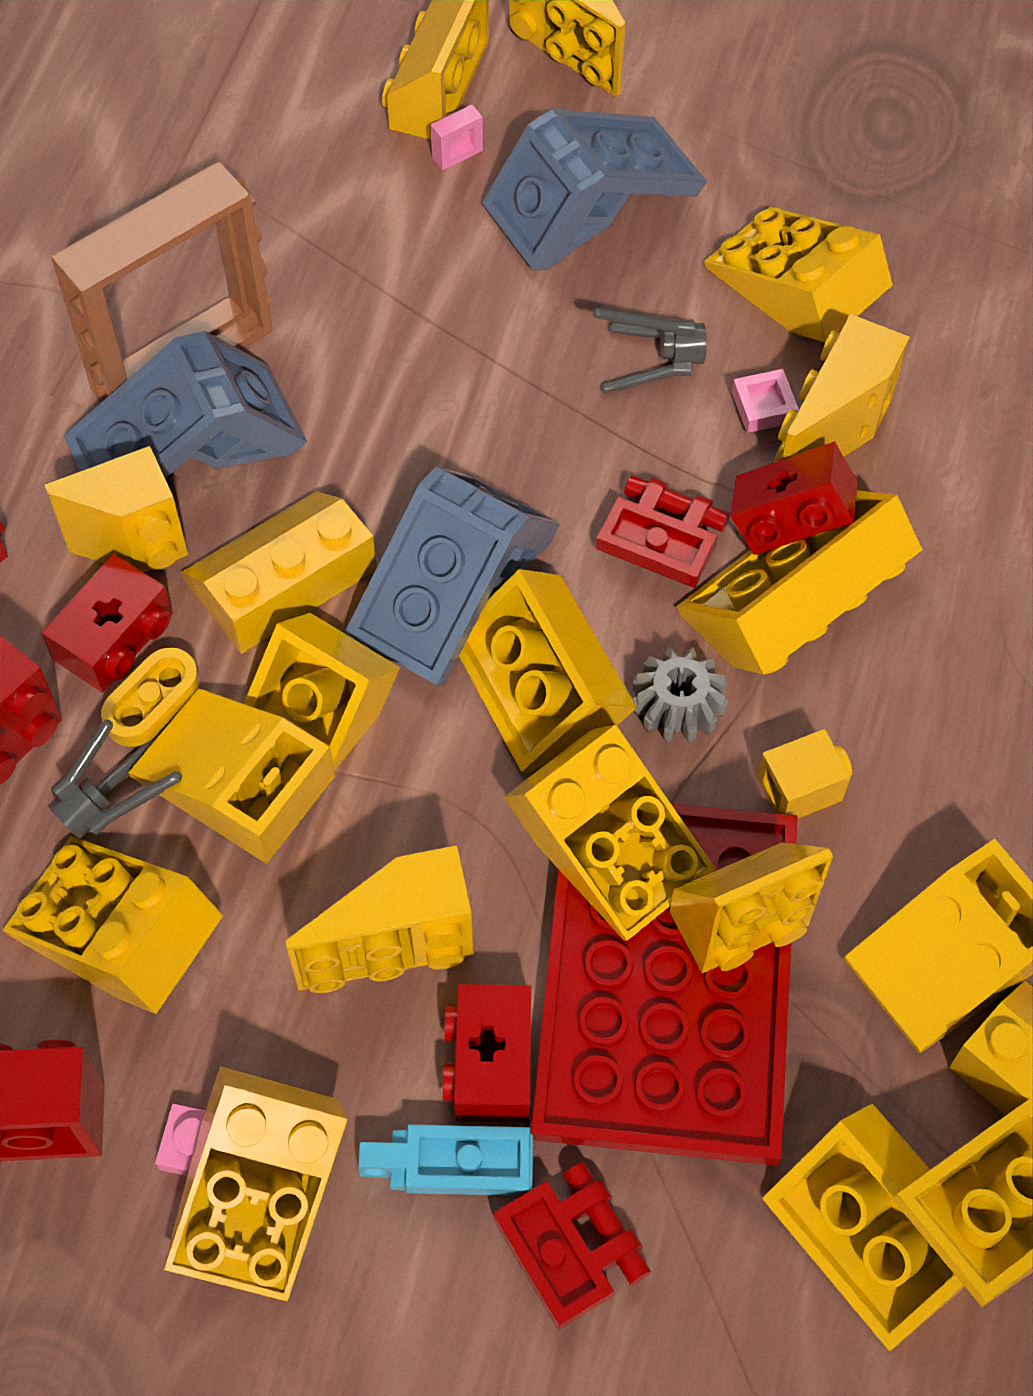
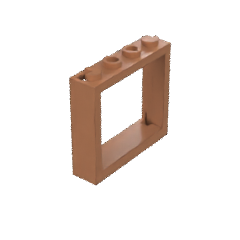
M220 161L51 256L90 388L101 402L175 337L206 331L241 350L272 331L269 305L272 304V300L265 288L264 282L267 268L260 256L258 242L262 240V235L254 220L252 208L256 205V200L246 190L245 179L241 176L235 178ZM216 223L229 297L122 360L103 288Z

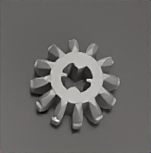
M670 646L664 651L663 661L652 656L648 657L644 662V673H637L633 681V691L636 694L633 701L637 706L634 712L635 715L645 716L643 726L646 728V732L662 727L664 729L663 738L666 743L674 738L676 732L682 733L690 744L696 739L697 729L711 734L716 728V717H722V714H725L728 702L726 696L723 695L726 692L727 681L725 675L715 674L716 663L713 657L701 662L696 661V652L693 646L685 653V657H678Z

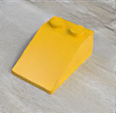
M1030 1099L912 1182L893 1198V1201L981 1307L1033 1273V1103Z

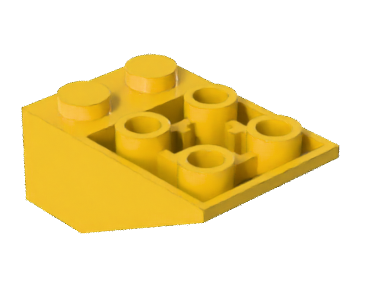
M509 0V28L520 38L530 41L550 54L557 62L564 63L578 72L594 86L601 87L615 97L621 94L625 21L613 0Z
M768 207L759 212L752 222L735 236L725 240L718 250L703 261L706 269L786 330L824 343L832 330L838 333L842 330L850 314L858 316L893 286L880 234L774 207Z
M853 314L849 315L840 333L832 330L820 356V360L824 362L820 372L811 369L803 384L799 399L804 402L799 412L790 409L782 423L778 439L783 442L777 451L774 462L834 441L842 455L846 456L873 439L893 400L910 337Z
M199 688L128 772L131 778L145 787L174 771L180 772L182 775L181 781L164 790L159 796L266 864L335 778L331 749L327 744L283 717Z
M616 724L590 730L503 797L540 850L624 941H628L671 906L674 889L706 876L716 869Z
M70 836L62 849L55 854L51 864L29 894L19 903L17 910L2 930L8 936L115 998L157 1014L223 915L187 876Z
M993 839L946 871L850 951L843 959L918 1054H921L1033 975V882L996 839Z
M781 842L674 889L669 912L701 973L718 966L721 971L734 969L747 962L754 955L753 951L772 942L776 947H782L802 937L808 930L807 926H809L816 908V903L833 858L830 849Z
M457 845L396 857L285 940L298 991L309 989L313 993H328L342 988L346 981L369 977L372 981H388L401 976L406 969L426 965L435 970L447 969L459 965L463 962L464 958L473 956L472 912Z
M220 1066L200 1126L164 1270L288 1302L348 1120L339 1099Z

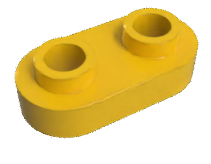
M163 648L149 655L105 700L101 710L102 721L111 720L113 723V728L108 736L115 743L125 747H137L151 741L174 718L199 688L200 678L194 659L187 652L178 648ZM171 678H177L181 680L179 684L174 687L163 686V684ZM132 717L142 718V721L135 726H125L126 721Z

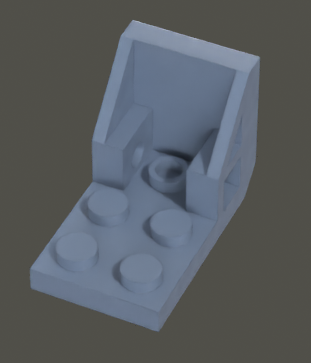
M551 109L527 125L482 204L532 270H548L610 226L630 194L636 196L648 194L665 195L668 197H697L707 180L655 117Z
M206 331L175 337L64 435L80 471L150 446L164 478L168 477L190 457L219 469L292 455L307 443L268 365Z
M436 466L419 483L344 633L436 686L444 685L493 588H500L518 569L525 570L551 543L560 524L471 475Z

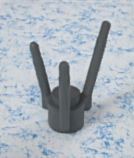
M602 308L593 310L595 318L617 322L608 325V330L611 333L660 338L661 359H670L672 363L671 365L604 383L601 385L603 393L623 390L671 376H691V364H704L707 342L704 323L673 321Z
M104 720L67 774L51 788L57 797L48 805L50 810L77 838L81 839L90 830L97 836L112 821L181 781V773L174 771L103 812L110 804L105 795L128 775V772L161 733H158L148 743L141 745L97 786L88 778L77 785V781L113 728L111 720Z

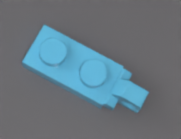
M408 1125V1130L392 1131V1143L360 1142L358 1157L359 1176L390 1178V1190H406V1193L522 1196L532 1190L533 1135L530 1134V1127Z

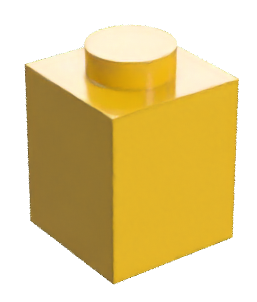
M822 729L763 752L756 778L776 814L797 815L799 819L843 801L852 776V766L845 750L840 745L834 746L826 730Z

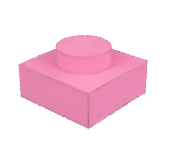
M473 105L448 114L431 124L432 159L442 171L483 151V117Z
M783 369L733 379L731 392L747 433L782 426L790 409L799 412Z
M172 1104L155 1161V1165L159 1170L188 1176L197 1137L206 1110Z

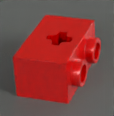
M834 441L736 475L730 517L752 553L756 555L854 523L858 481Z
M113 553L41 634L53 661L103 693L114 680L123 678L130 671L136 655L150 639L155 640L163 634L169 625L173 612L164 585Z
M458 984L457 1005L446 1004L445 1041L456 1042L455 1064L444 1063L443 1101H454L455 1121L529 1123L531 985ZM482 1045H494L493 1062H481Z

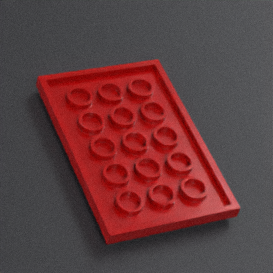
M671 803L716 868L713 872L781 842L796 844L797 815ZM558 869L530 1133L533 1135V1140L779 1166L782 1154L792 943L776 947L772 942L754 950V955L747 962L734 969L721 971L718 966L701 973L669 912L670 907L628 941H624Z

